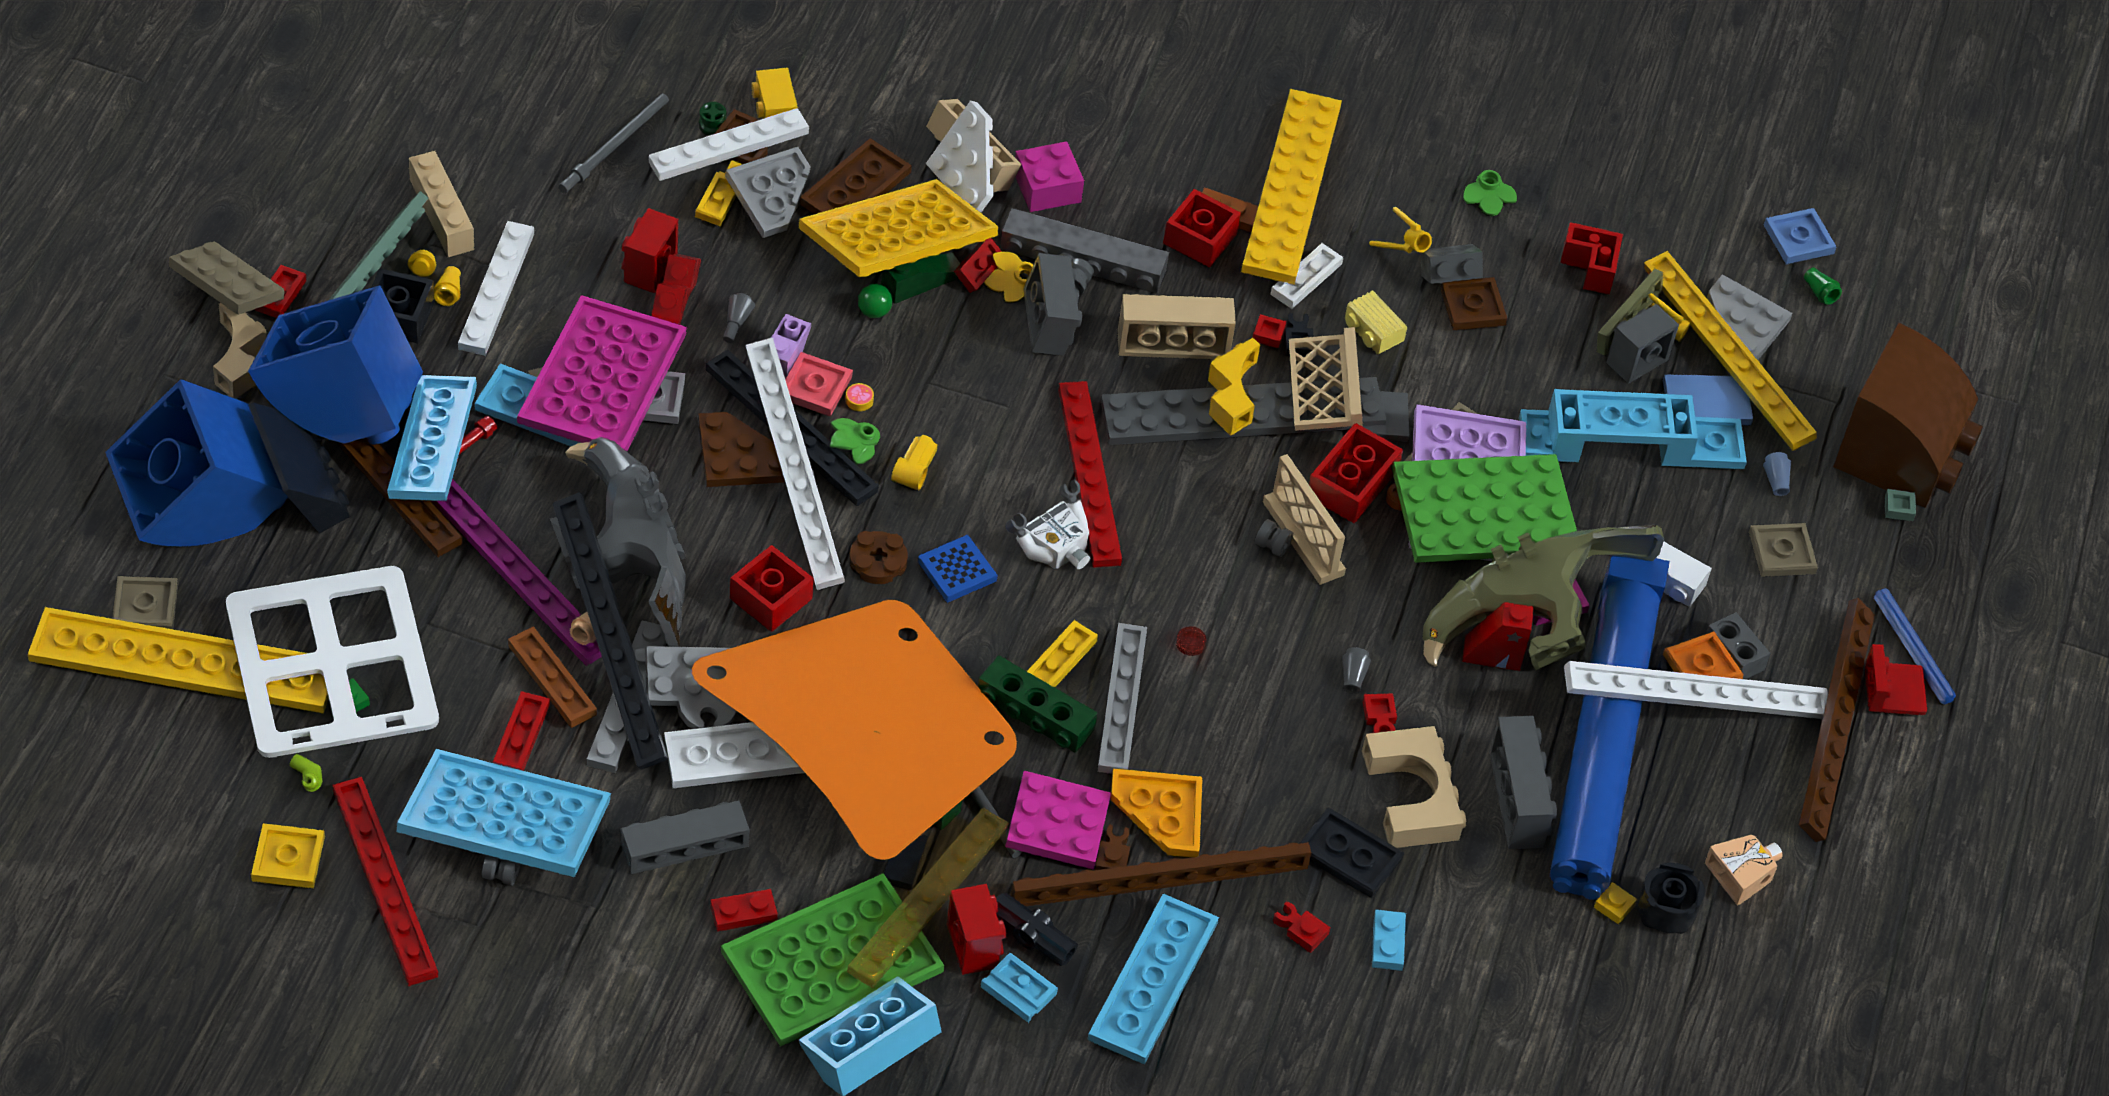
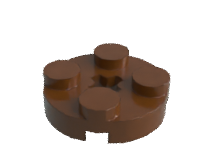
M863 531L858 534L857 540L851 546L849 563L853 572L855 569L860 574V578L865 582L887 584L893 581V577L899 574L901 576L905 572L908 552L903 544V538L898 534L882 531ZM880 554L884 557H882L881 561H876L873 555Z

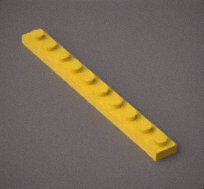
M1666 251L1644 262V269L1648 274L1654 269L1663 272L1662 291L1686 321L1691 323L1690 326L1788 446L1794 451L1817 439L1816 430L1671 254Z

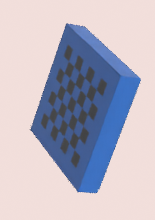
M965 535L918 556L919 565L947 603L997 581L998 575L969 535Z

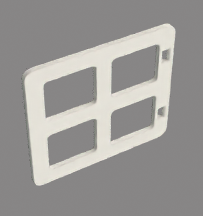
M387 566L231 593L226 598L227 613L257 749L262 756L268 758L424 731L437 726L439 713L404 574L400 568ZM377 590L385 591L396 637L389 640L348 647L341 646L330 600L336 597ZM301 603L305 604L308 608L317 650L313 653L267 661L260 659L250 614L259 610ZM401 660L404 664L414 707L411 710L366 718L358 717L346 670L357 666ZM317 673L322 674L334 721L326 725L278 732L275 727L266 684L282 679ZM401 719L404 721V725L386 727V722ZM310 736L311 741L293 744V738Z

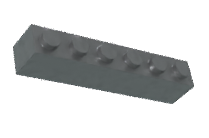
M1013 208L1003 228L1000 247L1001 250L1033 259L1037 258L1038 253L1071 256V259H1083L1093 267V276L1158 293L1166 272L1169 255L1167 251Z

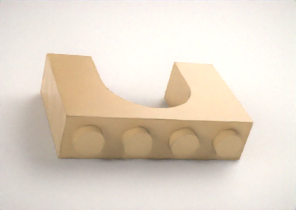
M1435 726L1366 734L1362 753L1369 775L1409 772L1423 778L1433 791V796L1422 803L1387 807L1383 826L1388 843L1396 848L1458 841L1462 828L1466 827V816L1464 811L1459 809L1458 789L1456 786H1452L1451 766L1448 761L1445 762L1443 756L1444 743L1442 738L1437 736Z

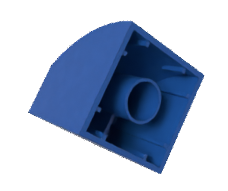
M380 285L278 315L248 370L256 386L266 399L284 416L300 427L329 440L348 443L366 438L368 443L372 445L388 441L399 432L400 427L398 424L405 409L412 404L413 392L423 374V370Z
M180 379L105 452L139 541L155 545L179 547L210 544L256 529L273 511L283 506L288 496L282 489L248 403Z

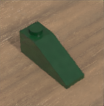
M953 253L925 257L913 263L895 266L890 270H882L881 285L888 289L892 296V301L896 304L959 279L954 270L960 265V262Z

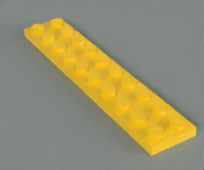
M1290 89L1244 257L1242 273L1295 285L1342 100Z
M45 607L28 652V660L30 662L247 700L234 640ZM257 644L260 659L264 661L307 654ZM317 673L282 679L266 684L270 704L324 713L328 694L322 674Z

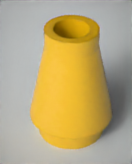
M454 266L446 267L444 273L434 286V298L443 306L453 305L459 300L461 295V272Z

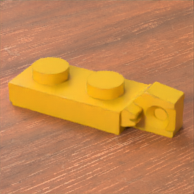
M732 160L727 169L737 167L742 164ZM721 171L715 173L695 211L696 218L721 226L736 198L735 192L725 178V173Z

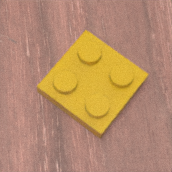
M263 823L251 873L252 881L314 889L325 839L324 830Z

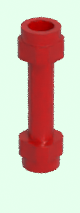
M485 416L474 423L475 428L463 437L459 455L480 438L487 439L497 430V425L491 417Z

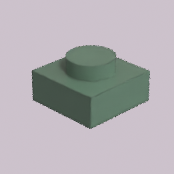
M1887 489L1885 494V518L1914 521L1916 515L1915 492Z

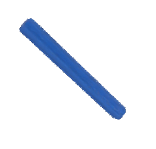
M1887 588L1878 590L1874 596L1875 601L1916 665L1923 667L1924 677L1941 704L1945 705L1953 702L1956 697L1955 692Z

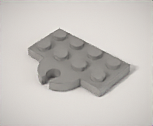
M646 646V689L651 705L677 706L679 716L692 729L704 728L705 723L700 715L705 712L715 716L716 721L713 727L729 725L735 717L736 710L700 686L694 680L692 667L701 657L730 648ZM711 666L707 669L708 676L713 679H722L727 674L726 670L720 666Z

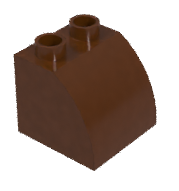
M1898 323L1857 398L1833 467L1886 491L1887 489L1915 492L1916 504L1924 508L1927 507L1936 488L1950 494L1964 463L1952 457L1956 451L1970 456L1983 429L1982 425L1970 421L1978 401L1977 394L1970 380L1960 366L1941 347L1919 332Z

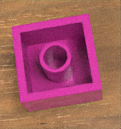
M1068 142L1016 151L1015 158L1021 163V166L1015 178L1030 212L1081 203L1084 179Z

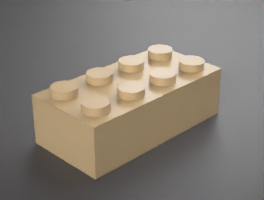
M1123 294L1118 324L1119 356L1215 359L1217 356L1225 355L1231 351L1236 324L1234 298Z

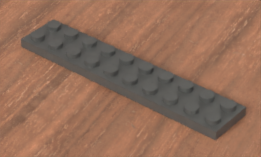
M1359 378L1363 426L1385 425L1386 416L1377 378ZM1313 381L1312 384L1321 389L1328 381ZM1292 382L1243 385L1246 395L1255 405L1253 420L1251 424L1231 436L1209 415L1211 397L1218 391L1215 387L1101 395V406L1109 445L1348 430L1351 426L1295 431ZM1333 386L1326 393L1336 398L1343 391ZM1305 388L1299 396L1308 400L1315 393ZM1320 398L1313 405L1323 410L1330 403ZM1336 407L1328 414L1332 418L1345 417V413ZM1307 410L1300 416V421L1312 420L1316 414Z

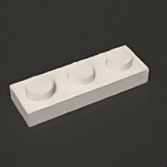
M1321 243L1300 262L1295 285L1278 281L1272 287L1270 295L1293 309L1342 265L1343 257Z

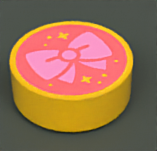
M857 383L849 386L846 390L845 402L850 409L865 411L873 405L874 392L868 385Z

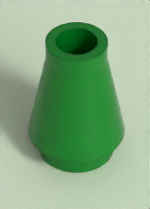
M1814 267L1807 270L1804 274V280L1809 284L1819 302L1830 305L1841 296L1842 289L1840 288V283L1833 278L1823 274Z

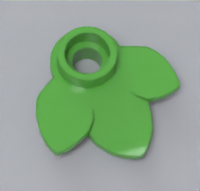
M1493 170L1483 171L1477 177L1476 182L1467 185L1463 195L1465 203H1479V208L1482 212L1489 216L1498 215L1502 210L1503 202L1516 203L1517 201L1515 190L1511 186L1504 184L1501 176Z
M839 418L831 422L836 432L832 436L830 447L852 450V458L856 465L863 464L874 456V446L877 445L880 439V432L874 425L866 422L857 423L848 418Z

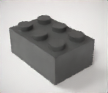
M1038 253L1023 288L1031 348L1034 353L1064 356L1068 345L1073 343L1076 328L1081 325L1082 312L1078 310L1079 291L1075 289L1074 283L1076 270L1072 268L1071 256Z

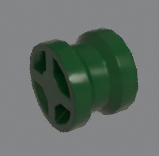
M707 102L701 106L699 128L702 133L708 136L713 135L723 124L727 111L722 104Z

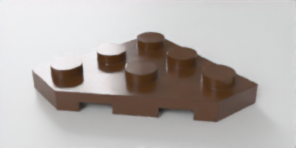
M728 412L698 413L706 487L785 482L773 441Z

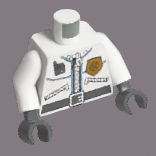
M1076 480L1070 481L1072 493L1067 490L1066 484L1061 485L1059 489L1060 495L1068 499L1069 503L1060 502L1028 524L1026 517L1021 513L1013 516L1015 522L1012 519L1006 522V530L1009 533L1017 534L1016 539L1029 559L1048 564L1054 569L1060 568L1069 561L1077 569H1081L1089 562L1090 556L1084 552L1087 546L1089 528L1081 500L1076 498V495L1080 492V484Z

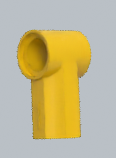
M922 435L914 438L904 458L900 457L897 460L892 472V481L918 491L921 489L927 475L928 466L937 452L938 445L933 442L931 437Z

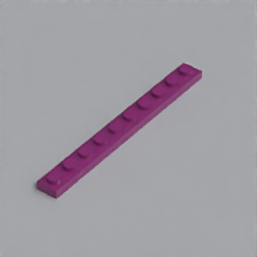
M453 479L447 501L430 500L585 666L602 657L597 640L582 645L571 637V623L581 615L579 611Z

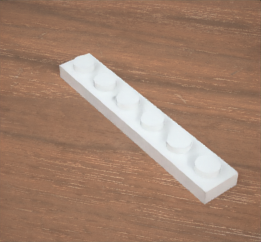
M798 108L650 154L649 164L659 181L809 134V126Z
M507 221L458 341V350L486 356L533 239V226Z

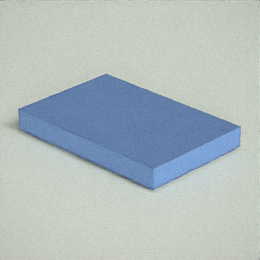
M1664 375L1663 386L1665 394L1693 396L1695 417L1741 419V425L1752 424L1753 416L1750 398L1732 376Z

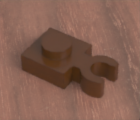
M1113 825L1107 827L1106 842H1100L1095 870L1108 869L1112 866H1127L1130 846H1126L1129 838V828L1124 829L1123 835L1115 836L1112 833Z

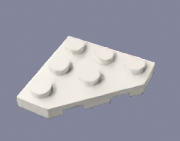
M970 101L928 159L926 165L946 187L981 213L993 197V185L990 184V169H993V146H989V131L992 130V118L977 102Z

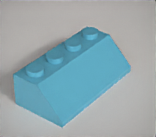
M897 976L799 1039V1043L822 1080L838 1094L845 1096L940 1034L941 1027L936 1004Z

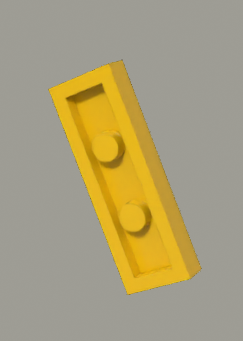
M1074 620L1027 672L1056 687L1097 642L1098 634Z

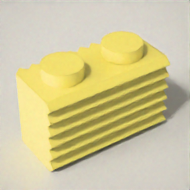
M1373 290L1348 303L1345 315L1346 324L1349 328L1355 327L1356 333L1362 336L1364 344L1368 348H1372L1376 354H1380L1405 340L1407 326Z

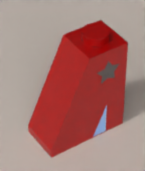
M1508 602L1501 604L1465 635L1462 662L1520 671L1532 629L1533 606Z

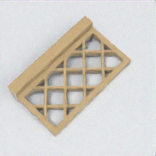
M1355 327L1344 328V334L1289 339L1295 431L1352 427L1354 423L1363 427ZM1328 345H1340V348L1333 355L1323 350ZM1307 347L1312 351L1305 357H1302L1295 352V348ZM1316 355L1326 359L1319 367L1310 362ZM1332 364L1341 369L1334 377L1325 372ZM1304 366L1313 371L1306 379L1297 374ZM1319 376L1328 381L1321 389L1312 384ZM1333 386L1343 391L1336 398L1326 393ZM1305 388L1315 393L1308 400L1299 396ZM1320 398L1330 403L1323 410L1313 405ZM1336 407L1345 413V417L1332 418L1328 414ZM1307 410L1316 414L1312 420L1300 421V416Z
M1288 454L1281 456L1273 492L1264 495V505L1281 529L1286 528L1294 533L1291 544L1319 585L1344 576L1346 568L1340 561L1345 540L1344 534Z

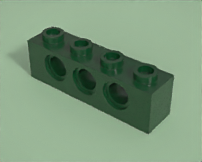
M999 655L979 677L978 687L994 706L1006 712L1009 717L1027 724L1035 732L1042 733L1051 738L1063 748H1068L1076 753L1095 730L1098 712Z

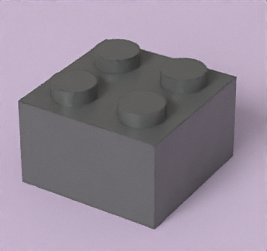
M1658 304L1648 309H1642L1635 317L1628 321L1624 320L1616 326L1606 363L1628 384L1669 360L1679 324Z

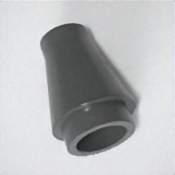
M1352 647L1348 648L1346 654L1342 656L1343 689L1350 693H1358L1361 691V685L1370 666L1371 659L1369 658V652L1365 649Z

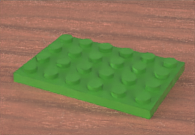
M1556 454L1401 461L1393 463L1392 472L1415 563L1493 559L1494 556L1491 548L1502 544L1505 553H1508V555L1519 551L1521 545L1518 536L1527 532L1531 540L1537 543L1546 538L1577 531Z
M884 873L721 945L722 955L780 1047L809 1034L897 976L910 986H914L943 973L945 966Z

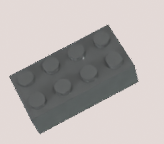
M1534 716L1498 717L1489 749L1508 849L1544 848L1547 836L1551 835L1552 819H1556L1557 816L1556 803L1551 801L1550 798L1552 789L1551 778L1545 774L1546 754L1540 750L1541 730L1535 726Z

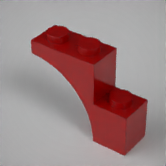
M676 253L669 254L664 281L657 285L652 317L681 324L688 298L697 283L701 263L700 258Z

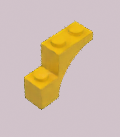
M1254 338L1237 344L1230 352L1223 356H1217L1210 364L1208 381L1218 391L1211 397L1209 415L1230 436L1251 424L1253 420L1255 405L1246 395L1241 379L1246 371L1258 361L1260 344Z

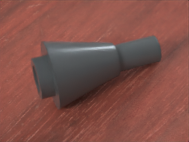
M737 293L729 297L728 325L723 335V340L728 343L734 341L738 328L742 326L755 308V303L751 297L744 293Z

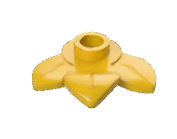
M994 253L993 259L998 269L990 274L984 281V284L993 291L1004 292L1005 302L1021 300L1024 297L1023 288L1027 279H1022L1020 274L1026 273L1029 276L1033 264L1022 262L1015 253Z

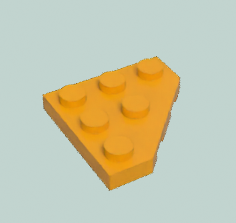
M1113 769L1111 801L1167 855L1182 857L1199 856L1202 777Z

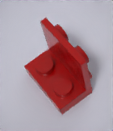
M1872 644L1864 664L1869 711L1926 715L1927 703L1923 667L1921 665L1889 663V657H1885L1884 645Z

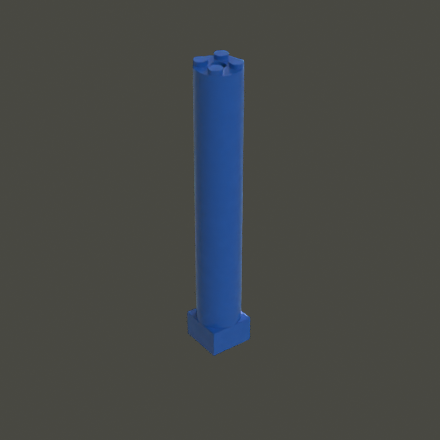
M1623 556L1610 557L1598 605L1599 616L1590 663L1648 669L1659 606L1665 590L1670 561L1658 558L1654 561H1647ZM1583 695L1550 870L1553 888L1558 892H1569L1594 900L1598 899L1601 893L1610 885L1642 700Z

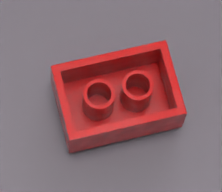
M1354 423L1311 474L1309 486L1324 507L1355 523L1393 478V463L1401 461L1403 449L1361 425Z

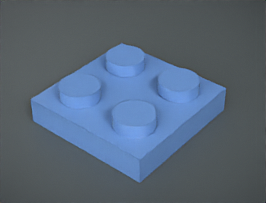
M1814 208L1765 219L1764 227L1785 264L1835 253L1836 245Z

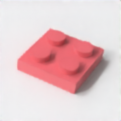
M800 352L785 379L792 403L831 417L852 378L853 370Z

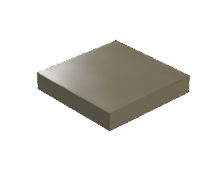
M1806 523L1754 525L1750 527L1749 534L1761 577L1816 574L1818 566Z
M118 576L112 619L173 629L178 578Z

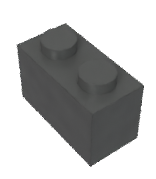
M1473 244L1430 248L1420 253L1421 276L1430 284L1483 278V252Z

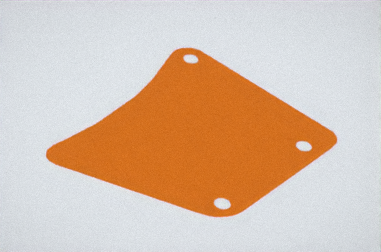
M885 600L701 657L692 667L694 680L700 686L752 721L789 754L826 795L851 831L858 845L869 856L876 859L886 860L897 856L999 770L1016 751V735L1010 724L985 694L981 692L980 688L920 616L909 605L897 600ZM903 628H910L917 632L918 637L914 641H905L899 637L898 632ZM711 666H720L726 670L727 674L722 679H713L708 676L707 669ZM995 731L1003 735L1004 741L1000 745H992L985 741L984 735L987 732Z

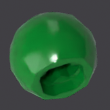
M869 284L858 295V307L869 318H881L890 311L892 296L885 286Z

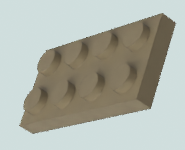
M215 241L205 243L203 246L191 250H184L179 254L169 257L170 268L238 315L284 299V288Z

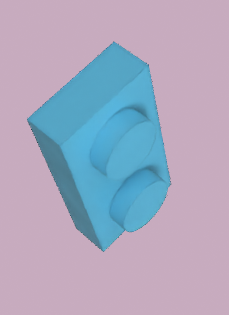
M1375 910L1372 949L1373 968L1402 971L1404 966L1406 913Z

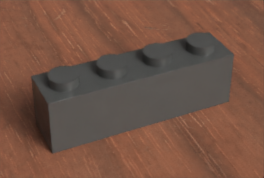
M740 801L722 802L709 808L692 809L687 813L662 816L657 820L644 823H632L627 827L621 828V846L630 873L635 874L749 847L750 829Z

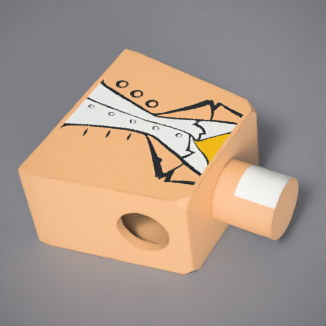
M1748 835L1710 846L1705 864L1738 906L1772 881L1777 869L1776 861L1782 859V851L1776 843L1763 847L1755 836Z

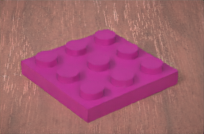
M1024 771L1005 847L1094 869L1111 793Z

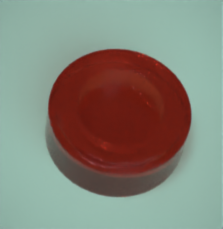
M1189 626L1178 632L1176 646L1181 653L1188 656H1196L1203 652L1206 644V635L1201 629Z

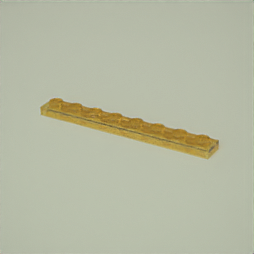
M983 807L848 965L847 973L873 988L950 898L951 890L957 889L1005 833L1008 822Z

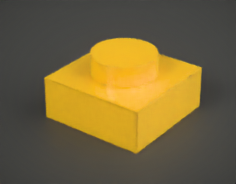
M1612 882L1596 900L1594 908L1619 924L1636 905L1637 898Z

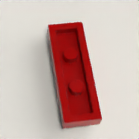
M521 691L494 757V764L524 771L549 709L550 698Z

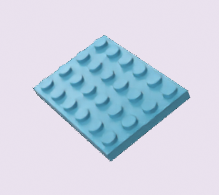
M436 749L397 822L396 832L575 877L609 805L611 793Z

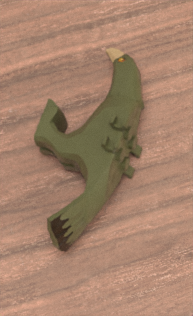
M1657 525L1589 529L1546 538L1537 543L1531 540L1527 532L1518 536L1521 546L1519 551L1510 555L1505 553L1502 544L1491 548L1494 556L1492 563L1482 567L1465 581L1459 580L1430 611L1423 626L1424 657L1431 666L1436 667L1442 650L1452 639L1469 627L1482 622L1504 602L1533 606V616H1539L1552 621L1553 625L1550 634L1536 636L1531 640L1529 656L1535 670L1583 650L1586 647V643L1578 625L1582 613V605L1573 589V583L1585 561L1594 555L1623 556L1654 561L1660 555L1661 548L1663 547L1664 536L1662 528Z

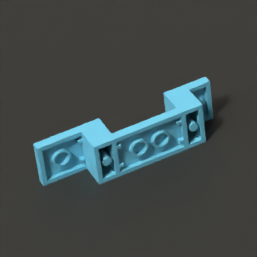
M1554 389L1549 410L1521 409L1519 421L1526 422V456L1556 454L1558 461L1579 462L1584 442L1594 441L1659 444L1662 466L1745 469L1747 463L1741 419L1695 417L1692 395Z

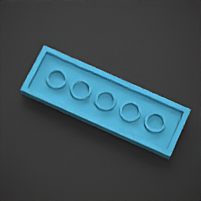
M421 376L416 386L387 489L389 499L447 501L477 388L476 377Z
M1162 894L1088 1034V1040L1145 1065L1215 930L1219 917Z

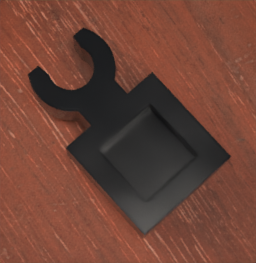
M1289 313L1287 319L1288 328H1285L1284 333L1286 356H1290L1289 339L1314 337L1313 328H1307L1308 314L1304 313L1302 321L1297 322L1293 319V313ZM1307 347L1295 348V352L1304 357L1312 351Z

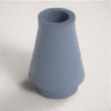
M1771 453L1765 457L1763 467L1771 484L1773 494L1775 496L1787 495L1790 492L1791 460L1788 459L1785 453Z

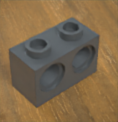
M1737 612L1708 626L1706 634L1713 631L1716 633L1744 674L1743 679L1746 680L1765 670L1771 653Z

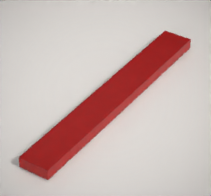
M358 777L332 785L333 793L408 986L438 978L436 964L363 778Z

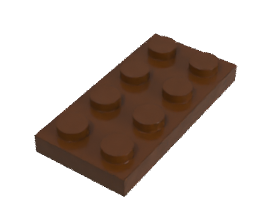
M870 138L800 197V205L813 214H818L887 194L911 173L912 165Z

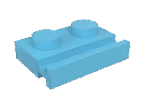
M1009 953L990 972L987 978L981 980L982 989L1028 1023L1036 1013L1038 1014L1057 995L1058 987L1012 953Z

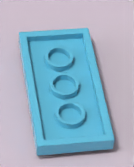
M499 364L475 402L476 411L569 446L580 443L518 424L517 415L537 377Z

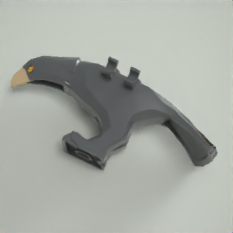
M603 437L593 439L590 442L577 443L569 447L566 451V456L588 465L607 486L606 521L597 536V540L611 583L615 584L639 573L657 579L656 586L648 602L654 615L660 622L668 646L679 647L682 603H684L686 579L680 558L683 560L686 555L682 545L678 542L676 530L669 517L665 496L659 492V481L653 471L649 474V470L645 465L636 460L615 441ZM557 517L550 518L573 581L578 589L580 587Z

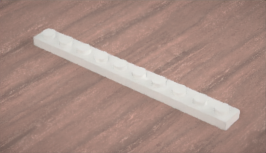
M773 337L747 344V353L816 589L820 590L844 583L842 569Z
M1569 661L1564 665L1567 693L1817 719H1823L1828 697L1827 688L1575 661Z

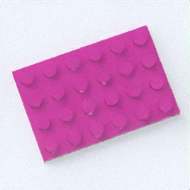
M581 295L519 411L517 423L580 443L590 442L593 439L603 437L615 441L625 451H628L686 336V327Z

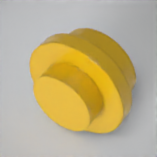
M418 250L411 254L408 260V267L417 276H430L436 268L435 257L427 250Z

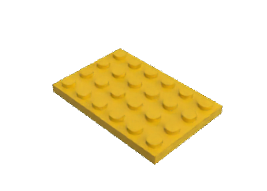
M937 179L799 219V229L858 277H866L875 272L890 270L895 266L913 263L925 257L936 256L945 251L960 249L965 245L983 242L986 239L998 236V226Z

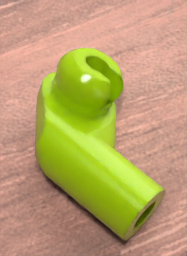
M295 754L290 761V767L302 773V785L307 791L313 792L318 790L323 782L321 767L307 758Z

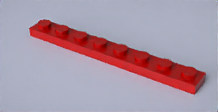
M1087 381L1059 383L1058 391L1075 479L1080 484L1079 499L1081 500L1089 528L1087 541L1092 567L1121 566L1122 555Z

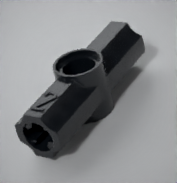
M1001 893L996 898L998 921L1003 920L1005 927L1013 932L1015 939L1020 945L1030 950L1038 949L1060 966L1066 965L1072 959L1078 948V943L1055 928L1052 920L1045 912L1040 909H1033L1031 911L1007 893Z

